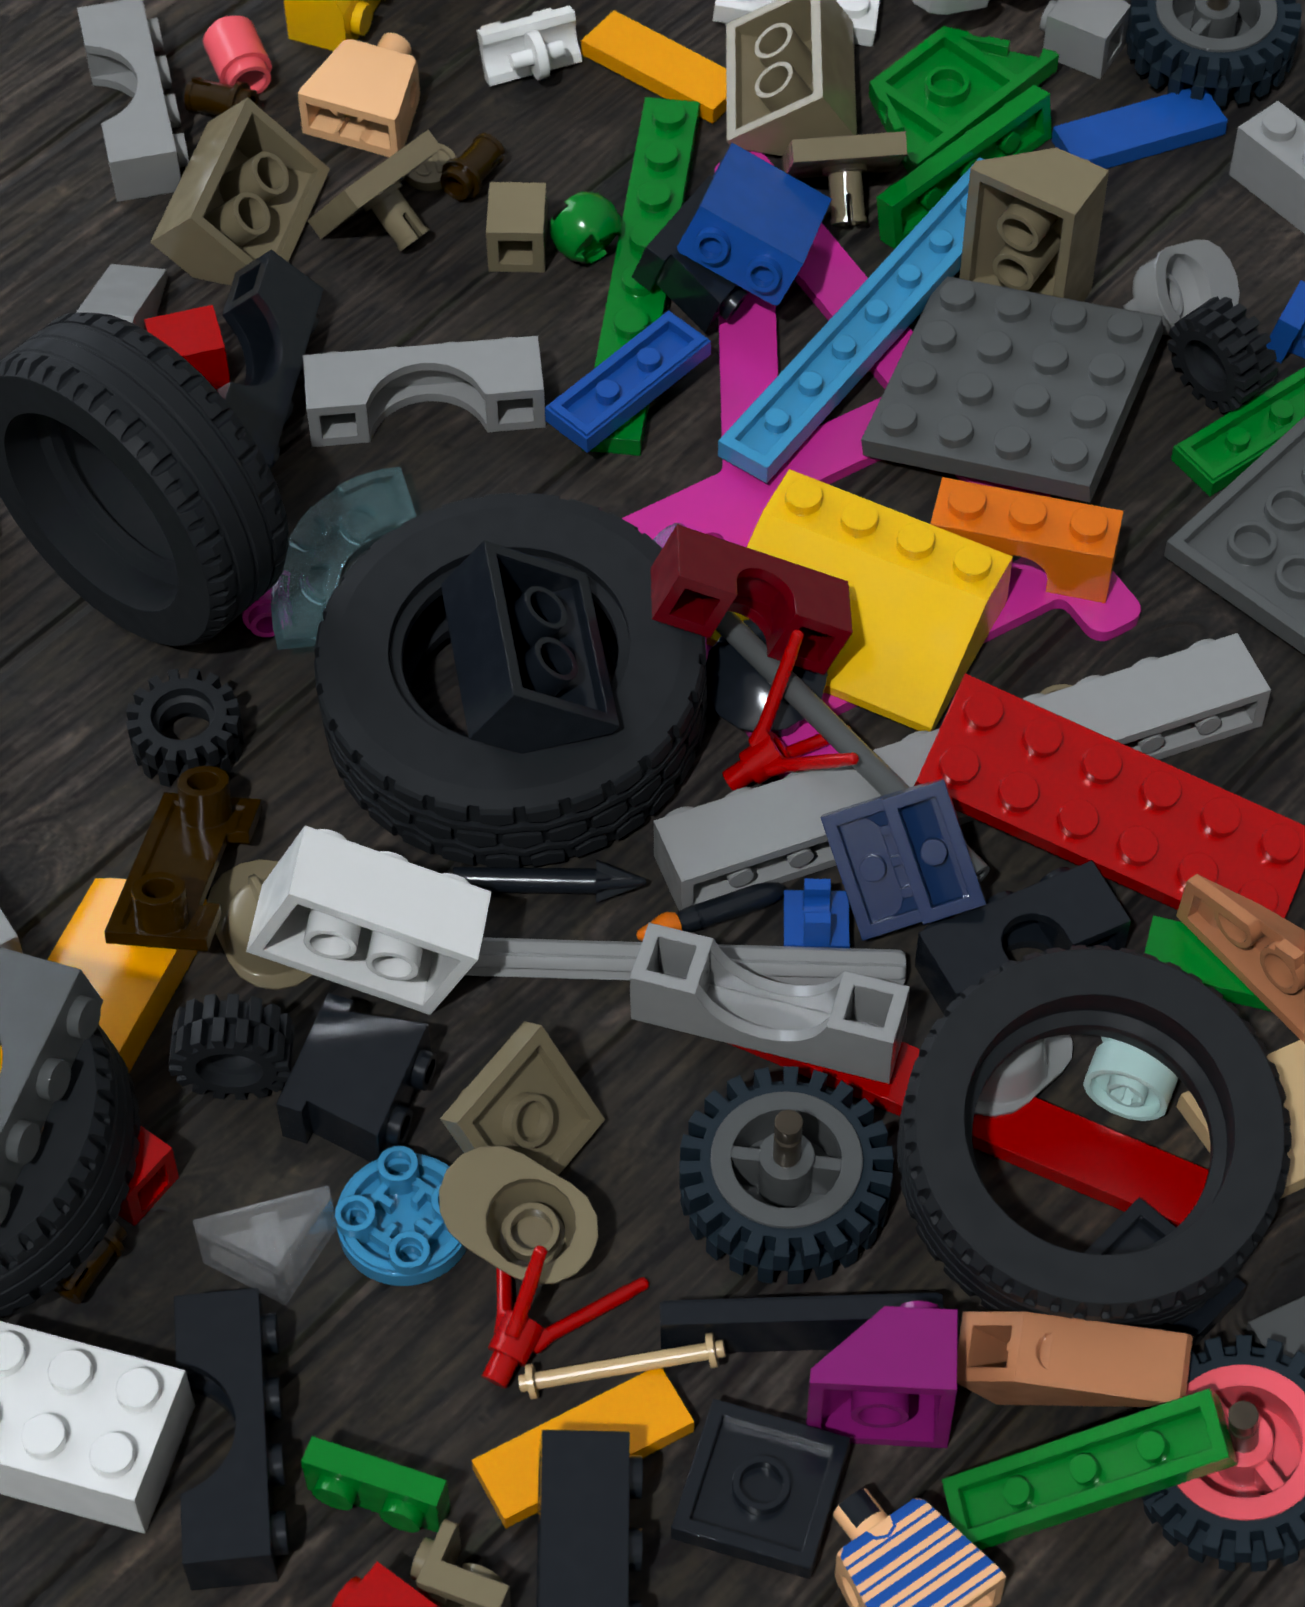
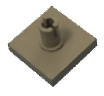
M429 130L425 131L342 191L311 217L308 223L319 238L322 239L362 209L365 212L371 209L397 244L398 250L402 251L429 231V228L422 223L398 190L402 186L400 182L441 150V146Z
M906 131L793 139L782 156L783 172L796 179L828 177L830 198L832 199L830 202L831 226H845V223L848 222L846 199L848 200L850 226L867 223V217L865 216L862 174L894 172L907 155Z
M524 1021L469 1086L461 1091L456 1101L443 1114L440 1120L464 1153L480 1146H504L526 1155L558 1176L605 1121V1118L543 1026Z

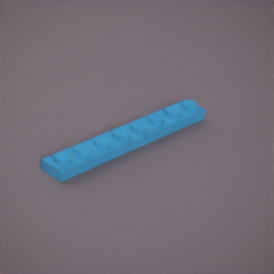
M979 157L976 161L985 160V159ZM970 168L719 439L718 456L767 483L924 310L930 295L947 276L954 277L961 267Z

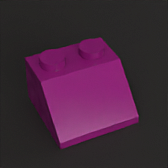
M910 1301L901 1304L899 1307L884 1306L810 1369L806 1425L851 1438V1444L947 1448L957 1392L958 1310L940 1309L938 1305L927 1301Z

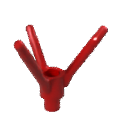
M796 629L791 633L759 722L748 739L750 746L739 752V761L722 772L726 783L733 791L744 788L753 781L761 784L770 777L787 772L839 768L856 765L859 762V757L854 752L800 757L830 744L820 734L786 746L775 733L771 732L804 638V633L801 630Z
M541 1245L534 1248L513 1311L512 1276L496 1268L497 1315L494 1336L488 1346V1349L493 1354L481 1377L496 1386L506 1389L517 1366L525 1367L532 1352L539 1354L555 1340L649 1288V1281L645 1277H640L554 1324L543 1328L540 1324L530 1319L528 1314L542 1274L547 1249Z

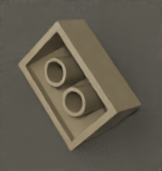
M776 0L726 24L727 142L730 145L734 143L748 151L783 156L793 139L857 135L853 21L836 0Z
M247 97L207 123L150 243L191 277L231 286L235 272L271 249L286 261H289L330 168Z
M1059 148L976 161L970 168L959 279L1083 302L1092 290L1109 170Z

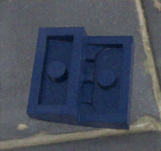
M944 778L866 800L821 816V821L862 941L922 922L925 925L986 905V900Z

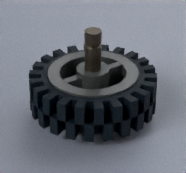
M1131 0L1126 33L1129 59H1136L1134 68L1140 76L1150 72L1148 83L1155 89H1158L1168 81L1167 94L1175 93L1179 95L1181 90L1192 87L1190 98L1202 100L1204 89H1207L1210 94H1213V99L1218 106H1226L1228 93H1232L1237 104L1249 102L1251 90L1259 98L1269 93L1270 83L1277 87L1284 80L1285 72L1289 73L1293 65L1302 22L1300 20L1302 14L1301 3H1296V0Z
M784 1066L783 1081L771 1082L769 1067L754 1070V1085L746 1087L742 1077L738 1075L727 1081L726 1097L723 1098L716 1090L711 1092L704 1099V1114L695 1110L688 1121V1135L683 1134L679 1161L680 1203L683 1215H689V1229L696 1241L705 1236L706 1252L716 1261L724 1253L730 1256L729 1270L741 1276L744 1275L750 1264L758 1267L757 1281L772 1284L774 1270L787 1271L788 1285L803 1284L804 1270L814 1268L817 1280L832 1276L834 1261L839 1260L846 1269L857 1261L858 1247L860 1245L868 1251L876 1240L877 1226L883 1227L888 1215L894 1161L892 1146H887L888 1131L883 1120L873 1123L874 1107L866 1098L854 1105L852 1103L853 1087L841 1080L834 1092L827 1089L828 1074L813 1070L809 1084L798 1082L799 1067Z

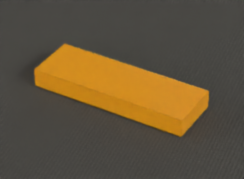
M615 10L581 40V55L665 99L700 102V117L712 124L727 111L726 68Z
M663 1368L648 1370L472 1459V1468L502 1524L507 1529L538 1513V1458L542 1430L630 1432L629 1455H642V1458L693 1433L694 1420Z

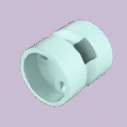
M1101 1037L1103 1043L1097 1046L1083 1083L1087 1095L1105 1110L1126 1119L1151 1121L1164 1116L1178 1077L1159 1060L1127 1043Z

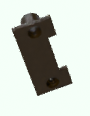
M197 766L183 772L177 780L178 793L164 792L104 931L106 943L208 951L222 912L221 904L207 903L203 905L227 843L250 844L262 813L261 799L231 797L229 776L219 767Z

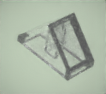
M328 1185L193 1220L204 1264L251 1288H259L260 1293L285 1306L337 1229L332 1197Z

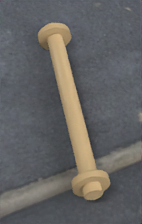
M713 1332L705 1333V1343L536 1372L533 1363L526 1364L525 1374L518 1375L519 1388L521 1392L528 1391L530 1399L533 1400L539 1399V1389L709 1360L711 1369L718 1368V1358L726 1357L723 1339L715 1341Z

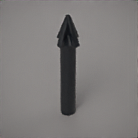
M596 860V868H453V874L465 878L471 885L491 891L492 893L596 894V903L646 884L645 878Z

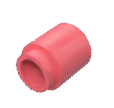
M225 16L216 20L204 34L203 45L220 83L234 86L237 82H246L250 89L256 90L258 94L262 93L271 82L272 63L253 22L244 16Z

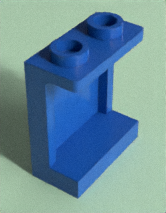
M731 143L714 173L713 179L692 221L681 238L677 250L693 261L776 306L780 304L804 264L832 199L736 144Z

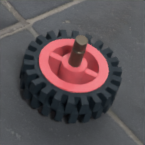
M1236 1335V1346L1222 1347L1220 1337L1204 1340V1352L1194 1355L1191 1349L1186 1396L1208 1388L1212 1389L1219 1396L1238 1465L1142 1496L1144 1512L1152 1524L1158 1522L1162 1526L1163 1537L1170 1544L1176 1547L1179 1542L1183 1543L1188 1547V1557L1204 1563L1207 1555L1218 1559L1219 1569L1235 1572V1563L1243 1562L1251 1563V1572L1267 1571L1268 1561L1280 1558L1284 1567L1298 1561V1551L1305 1548V1353L1298 1350L1295 1356L1291 1358L1283 1354V1342L1270 1338L1267 1340L1266 1348L1252 1347V1335ZM1138 1407V1412H1141V1411H1144V1410H1147V1409H1150V1408H1153V1407Z

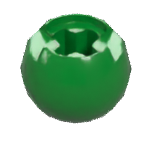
M584 191L576 193L564 202L567 207L555 220L551 218L550 233L556 248L561 254L573 262L590 264L607 254L604 248L617 235L621 237V217L613 203L601 194Z

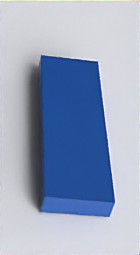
M1191 87L1181 90L1179 95L1169 93L1054 126L1051 141L1056 148L1107 169L1225 135L1228 120L1207 89H1204L1202 100L1190 98Z
M668 310L545 407V421L588 453L710 356L711 341Z

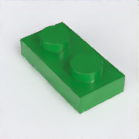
M314 1436L311 1437L301 1460L307 1490L312 1491L313 1496L317 1500L330 1507L350 1510L355 1505L379 1513L380 1518L388 1525L411 1533L418 1532L420 1528L438 1533L443 1520L447 1519L450 1512L448 1484L445 1479Z

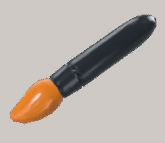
M779 882L754 884L697 903L695 906L691 905L679 910L677 913L664 912L650 923L686 932L697 931L701 928L704 929L764 909L780 900L784 895L786 887ZM648 924L637 931L636 936L638 940L643 941Z

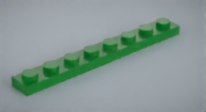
M645 97L623 212L622 234L618 239L594 368L666 313L668 296L657 284L650 291L634 280L632 275L646 246L685 204L700 119V102ZM650 403L590 451L641 456Z

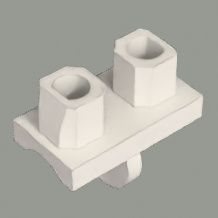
M570 5L554 10L551 8L533 12L531 16L506 23L498 21L483 25L477 30L485 81L489 86L534 75L537 80L545 79L550 76V70L582 62L576 35L575 11Z

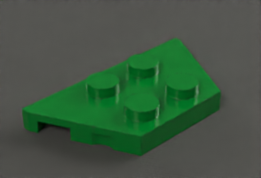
M943 26L872 79L869 84V99L887 133L906 131L907 155L902 160V163L909 174L928 158L936 155L964 135L966 131L1002 108L1007 102L1016 98L1032 85L1038 86L1057 71L1059 54L1044 48L1040 58L1010 51L1011 41L991 36L978 37L972 35L969 31Z

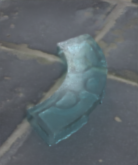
M401 467L376 470L341 483L333 492L323 497L314 506H311L300 519L289 537L288 551L282 575L272 587L271 614L278 650L315 646L319 623L324 621L322 613L334 588L339 584L342 568L347 560L369 541L387 534L392 529H398L402 526L403 522L416 517Z

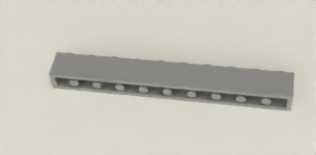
M1235 633L1217 640L1203 639L1194 643L1188 649L1161 658L1147 657L1129 668L1105 676H1088L1073 686L1045 695L1041 693L1032 694L1023 699L1160 760L1262 726L1271 689L1239 634ZM939 729L930 732L917 731L909 734L899 742L874 749L873 751L909 787H914ZM852 766L791 772L784 779L756 788H739L722 799L694 808L690 806L680 807L669 812L663 818L653 820L654 857L678 910L691 905L695 906L697 903L763 882L784 883L836 866L821 821L823 814L881 795ZM955 810L960 825L977 820Z

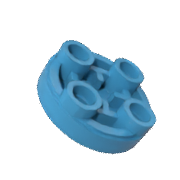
M393 1146L385 1149L377 1160L365 1165L351 1177L339 1197L335 1209V1220L342 1250L357 1270L380 1283L394 1286H412L423 1284L442 1276L460 1261L467 1249L449 1233L439 1210V1188L445 1172L449 1168L447 1164L430 1156L416 1154L408 1147Z

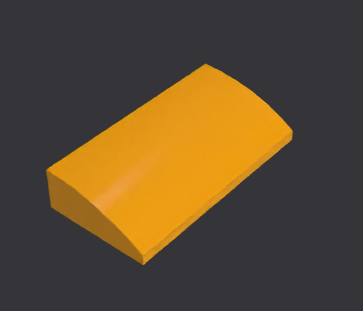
M95 878L47 960L82 970L103 999L98 1024L118 1050L130 1073L198 950L106 943L104 931L127 879ZM0 1046V1073H1L2 1062H3L2 1046Z

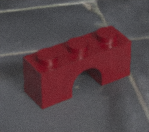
M678 524L651 566L652 620L711 638L726 612H735L747 617L761 629L767 643V657L781 661L792 631L798 629L804 633V638L794 666L825 675L853 633L848 581Z

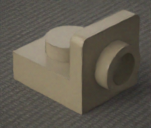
M444 1519L435 1540L427 1537L423 1539L416 1552L410 1572V1579L416 1581L419 1593L438 1607H511L510 1586L504 1584L495 1572L473 1563H465L461 1568L455 1566L461 1552L459 1524Z

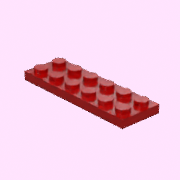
M966 673L962 678L914 785L917 786L944 778L955 810L1076 865H1082L1092 860L1103 877L1176 910L1179 908L1187 880L1198 874L1264 906L1285 919L1305 869V825Z

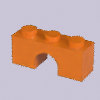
M942 477L930 524L1005 554L1024 557L1036 562L1044 569L1047 575L1045 592L1106 603L1124 511Z

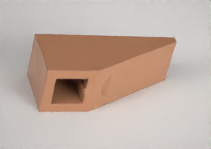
M1024 1311L963 1312L957 1349V1383L996 1405L1156 1407L1186 1396L1193 1337L1187 1333L1098 1321H1085L1083 1319H1071Z

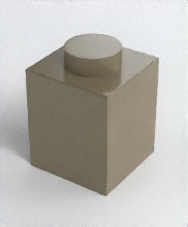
M489 182L486 224L488 272L545 273L548 231L546 183Z

